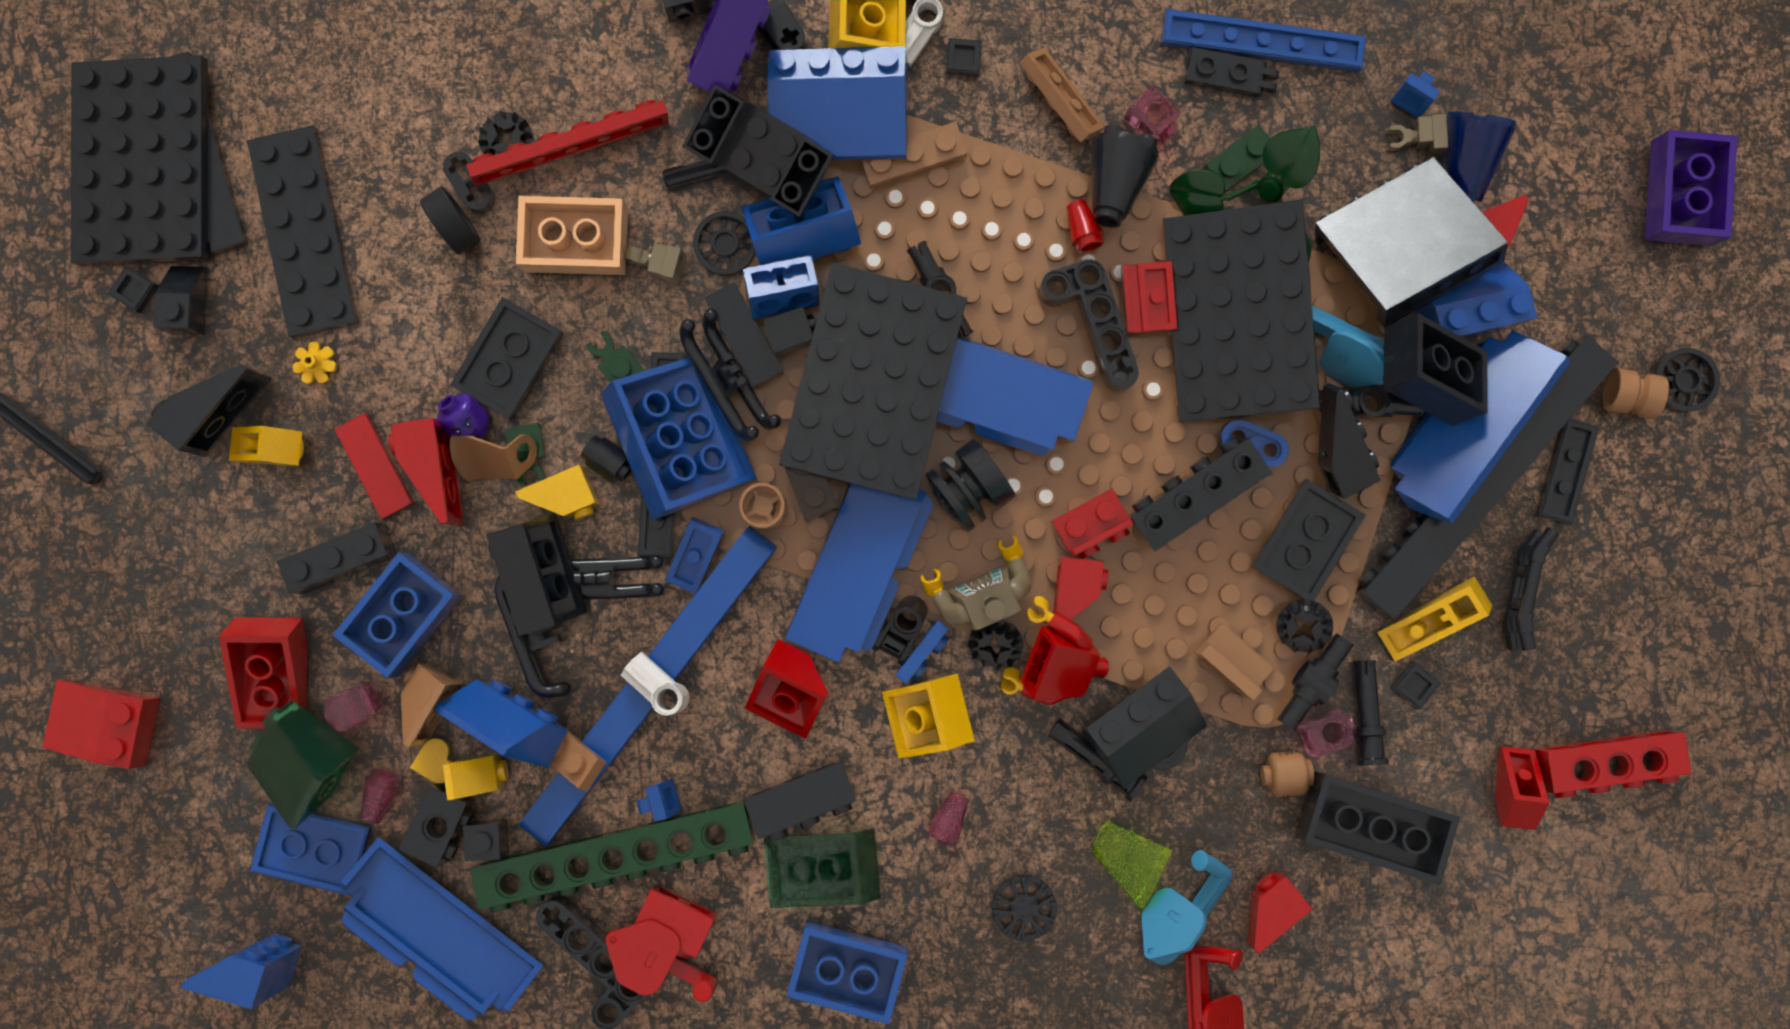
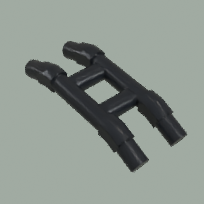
M1547 527L1543 533L1534 529L1516 552L1514 560L1516 564L1507 609L1502 620L1509 650L1522 649V651L1536 649L1533 633V611L1542 566L1545 563L1546 555L1551 550L1550 547L1559 536V533L1552 528Z

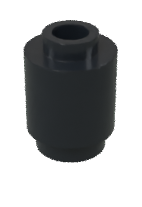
M593 436L580 455L586 461V466L612 484L617 480L623 482L632 471L624 450L606 437Z

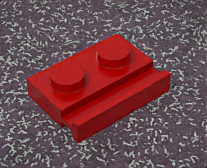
M1172 261L1138 263L1136 265L1122 264L1121 280L1126 334L1171 332L1172 330H1177Z

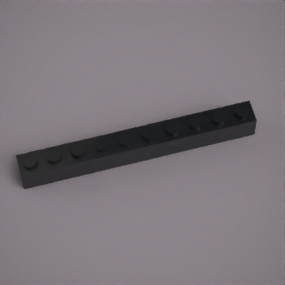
M1586 335L1577 340L1571 338L1558 350V352L1566 355L1571 363L1454 523L1450 524L1422 514L1420 517L1414 516L1402 529L1405 535L1398 543L1393 541L1382 551L1380 557L1383 560L1375 569L1373 567L1368 568L1357 581L1360 586L1357 588L1356 594L1384 619L1397 618L1619 363L1591 337Z

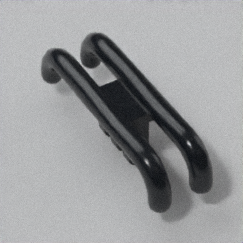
M710 308L703 314L702 327L708 342L719 358L715 365L710 367L694 339L693 330L695 329V323L693 320L685 319L681 323L679 329L680 340L685 352L734 433L742 440L749 442L758 437L759 430L756 426H746L731 402L730 397L740 393L753 417L765 429L773 430L778 428L782 420L779 415L774 414L770 416L751 387L749 379L742 372L740 364L736 362L734 354L729 350L717 329V311Z
M659 555L571 559L574 568V584L580 587L583 600L658 597L664 593V586L661 583L615 585V571L653 570L662 567L663 558Z
M498 577L494 588L496 600L528 686L538 696L548 699L567 695L571 689L569 683L558 682L552 684L548 682L535 652L562 641L560 634L552 635L549 638H546L545 635L546 632L558 628L557 625L518 636L516 627L511 622L508 601L500 587Z

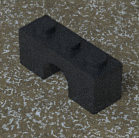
M372 523L277 561L288 593L303 595L335 582L334 578L359 569H368L389 561L397 555V551L387 525Z

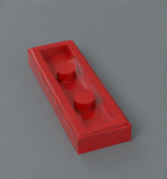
M364 413L334 429L382 520H386L415 504L368 414Z

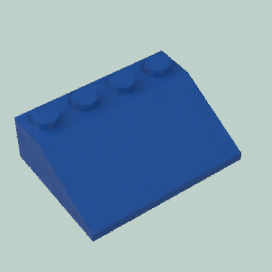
M906 47L769 50L768 113L835 155L832 160L907 158L908 62Z
M689 357L614 380L600 393L652 520L681 511L756 479L740 438L728 424Z

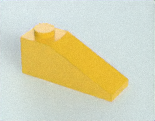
M1474 576L1439 594L1380 629L1377 633L1396 662L1489 616L1493 605Z

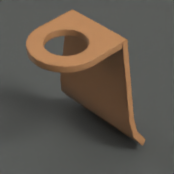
M525 434L517 436L506 447L473 436L450 437L449 448L453 464L459 474L468 482L478 479L517 480L533 465L537 456L535 440ZM522 443H526L529 447V455L521 463L517 458V450Z

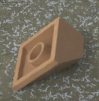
M419 663L417 667L412 666L402 682L406 685L401 693L403 744L409 748L423 745L431 739L443 719V716L434 711L436 705L459 691L463 685L462 682L429 663Z

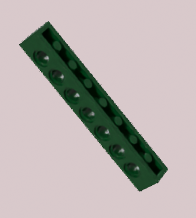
M743 800L478 863L469 869L478 910L490 908V912L495 913L511 908L510 902L524 899L525 905L545 900V894L558 891L559 897L579 892V886L592 883L593 889L613 884L612 878L626 875L627 880H634L647 876L646 870L660 867L661 872H667L680 868V862L694 859L695 864L712 861L715 859L714 854L728 851L729 856L742 854L749 851V845L754 844L755 835ZM714 824L723 827L726 833L725 840L721 842L712 841L708 836V827ZM675 834H687L691 839V848L688 850L677 848L674 843ZM643 841H651L656 845V857L647 858L641 853L640 846ZM609 849H616L621 852L623 856L621 866H613L608 862L607 852ZM575 857H582L588 862L589 870L587 874H579L575 871L573 867ZM542 865H547L553 869L555 874L553 882H545L541 879L539 869ZM508 873L515 874L519 878V890H512L506 885L505 879Z

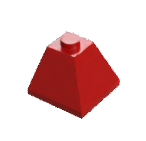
M778 639L760 671L744 709L806 739L828 692L810 655Z

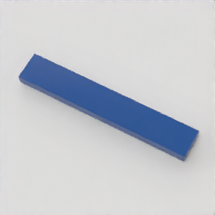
M1166 9L1161 38V45L1185 49H1192L1194 47L1243 57L1351 72H1360L1362 70L1366 36L1173 9Z

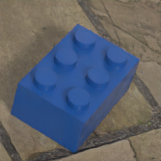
M398 552L334 632L333 636L386 678L399 677L463 595L413 555Z
M807 920L786 997L889 1024L908 955L907 947Z

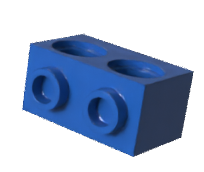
M811 255L743 269L745 289L753 320L779 315L800 307L808 309L820 306L818 281Z

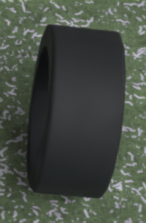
M443 186L438 187L420 199V205L444 241L456 254L460 255L480 241L477 231L466 214Z

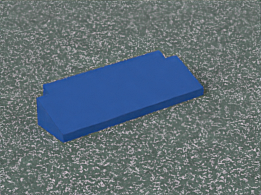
M1514 330L1509 333L1503 343L1489 336L1485 342L1478 344L1477 346L1487 351L1488 413L1455 425H1451L1428 412L1390 464L1392 470L1401 479L1395 490L1408 508L1453 524L1571 363L1566 355Z
M957 337L936 421L956 428L962 427L965 421L975 424L976 433L982 437L1037 455H1045L1049 449H1054L1058 436L1075 441L1093 381L999 349Z
M849 484L786 632L785 639L838 663L845 647L858 653L861 649L868 651L873 648L898 590V582L892 577L895 568L903 569L908 566L932 510L933 501L930 497L926 496V491L919 489L917 499L914 501Z
M379 837L340 881L339 887L352 897L343 909L345 911L342 916L343 925L394 965L401 966L408 960L416 966L412 973L413 979L466 1020H473L478 1015L482 1016L490 1005L505 1015L544 966Z

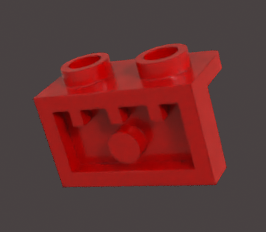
M1113 488L1051 521L1069 556L1073 557L1079 554L1081 559L1099 551L1100 549L1097 544L1109 538L1114 543L1129 535L1130 532L1127 527L1135 524L1133 519L1128 517Z

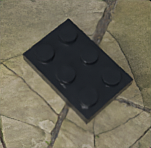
M502 297L450 385L463 393L470 394L478 402L512 420L563 335V332Z
M1304 479L1251 565V568L1299 598L1315 600L1366 515L1310 480Z

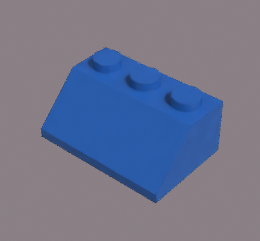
M838 176L820 181L801 217L772 201L770 198L741 207L760 265L811 255L813 262L819 257L834 252H844L853 246L861 244L852 208Z
M1505 262L1416 311V314L1419 313L1464 339L1516 327L1538 318L1529 284Z
M476 679L436 705L435 712L502 756L549 768L568 731L556 723L558 716L542 708H539L537 711L532 708L535 703L534 701L517 693L513 696L510 694L512 689L510 686L495 679L491 683Z
M272 934L271 937L268 936L183 981L182 989L253 1009L290 986L302 946L291 943L292 939L288 936Z

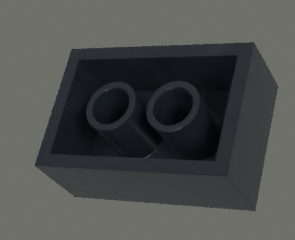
M1419 313L1384 327L1383 390L1451 425L1488 413L1486 350Z

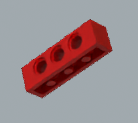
M1667 730L1535 749L1546 792L1554 793L1555 798L1577 796L1576 790L1588 789L1589 793L1611 791L1610 785L1622 784L1623 788H1639L1645 786L1644 781L1656 779L1657 783L1660 784L1674 783L1679 781L1678 776L1692 774L1685 732ZM1647 752H1649V754L1651 755V763L1647 768H1645L1643 765V757ZM1615 757L1617 768L1611 773L1608 764L1610 759ZM1581 761L1584 771L1579 778H1576L1574 767Z

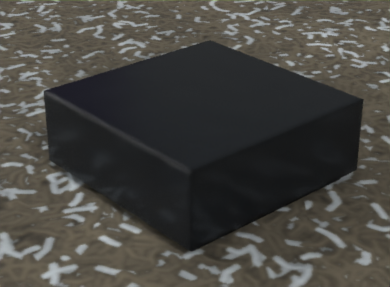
M948 38L946 75L979 77L982 40Z
M125 266L107 294L141 314L159 285L131 267Z
M1410 661L1390 688L1415 709L1420 710L1441 682L1416 662Z

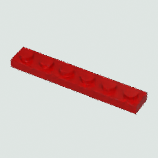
M647 100L638 104L636 109L625 113L620 110L613 111L605 115L603 120L594 123L590 121L580 122L572 126L570 131L561 134L549 132L540 136L539 141L527 145L525 143L510 145L506 148V152L479 155L473 159L472 163L466 164L474 185L477 187L669 124L668 112L663 100L658 102Z

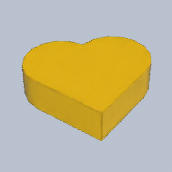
M433 738L427 741L410 768L434 783H445L442 765L453 762L450 759L451 746L449 742L443 738Z

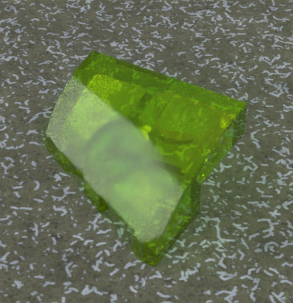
M1105 819L1091 851L1108 869L1138 907L1144 909L1173 850Z

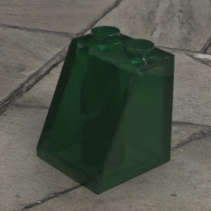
M291 700L282 708L278 709L275 707L267 714L262 723L266 727L252 742L250 749L253 752L246 765L286 824L294 830L334 796L360 748Z

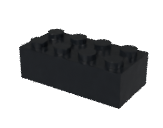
M1315 771L1314 785L1310 786L1295 837L1308 844L1441 885L1460 817Z

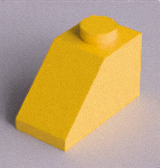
M268 426L232 427L229 461L299 466V460L304 452L302 431Z
M581 465L574 466L515 491L519 499L567 518L574 517L575 521L594 514L593 508L601 505L586 468Z
M499 753L460 759L442 765L447 801L500 790L505 787V781L509 779L507 762L501 759V754Z

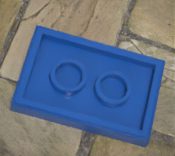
M274 802L268 803L250 872L350 896L339 887L340 881L366 852L372 826Z

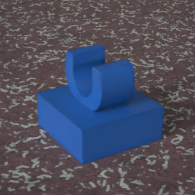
M1422 71L1419 77L1410 73L1395 92L1391 102L1413 116L1421 117L1440 92V90L1431 85L1435 77L1425 71Z
M673 778L646 787L647 797L636 801L639 813L644 814L652 811L655 822L682 812Z

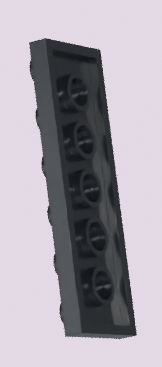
M312 125L247 140L288 337L294 339L359 324L318 129Z

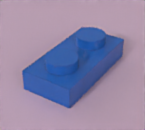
M692 517L665 581L696 594L701 587L724 530Z
M937 620L895 675L906 684L910 679L916 682L928 667L924 661L931 651L938 654L949 640V637L945 635L949 628Z

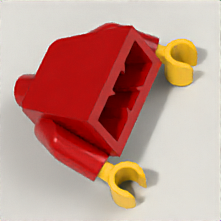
M1037 596L1034 598V603L1044 611L1035 612L1033 609L1028 608L1029 619L1035 623L1046 621L1049 624L1048 626H1041L1022 676L1020 671L1014 667L1004 669L1003 677L1005 679H1002L1001 689L1004 693L1010 695L1015 694L1018 690L1022 691V696L1046 705H1053L1067 698L1082 697L1086 694L1092 677H1106L1109 670L1108 660L1105 657H1100L1099 652L1092 644V638L1080 626L1059 612L1055 614L1050 612L1048 601L1044 597Z

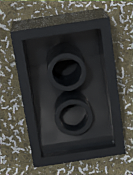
M240 364L159 402L151 412L152 417L146 425L178 451L206 457L272 378L267 374Z

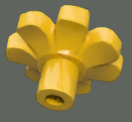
M310 342L308 345L309 351L299 347L295 352V356L300 361L293 364V371L297 374H302L301 381L311 385L316 378L320 384L328 383L330 377L326 372L334 373L337 370V363L330 360L335 356L334 350L328 346L321 350L319 342Z

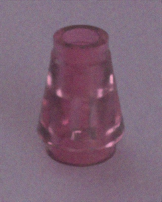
M373 769L370 775L365 777L360 819L368 823H380L381 818L399 789L397 783L399 777L396 774L383 769Z
M950 791L949 796L929 822L928 826L930 829L927 835L944 844L953 846L955 839L959 840L969 799Z

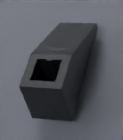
M1328 383L1323 386L1318 463L1330 492L1346 499L1381 480L1377 472L1379 462L1375 454L1367 448L1364 440L1367 437V433L1362 423L1355 419L1351 409L1354 407L1351 395L1346 389Z

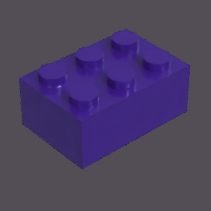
M715 0L686 68L688 82L710 92L715 84L727 91H736L742 77V72H740L741 62L743 58L750 59L756 45L754 32L757 26L763 28L769 16L771 8L768 7V0Z
M1668 130L1651 141L1645 240L1714 246L1731 238L1737 136Z

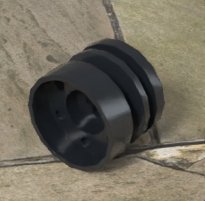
M974 439L954 453L960 466L959 469L955 471L944 460L939 463L942 472L946 476L944 480L933 469L925 474L932 488V494L942 509L967 532L975 528L972 519L968 515L970 511L981 522L987 519L981 506L982 502L986 501L992 508L998 511L1016 497L1014 490L1001 470L983 447Z

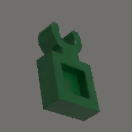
M605 331L600 333L606 340V345L603 349H596L590 342L586 344L588 350L595 357L604 359L597 367L610 383L614 380L645 371L624 345L615 351L614 340Z
M534 423L504 429L507 445L522 434L531 436L537 445L535 462L517 479L519 484L522 486L527 485L526 475L529 471L536 472L538 482L544 480L546 477L545 472L537 463V459L547 458L541 424ZM522 443L517 450V458L521 463L529 455V447L526 443Z

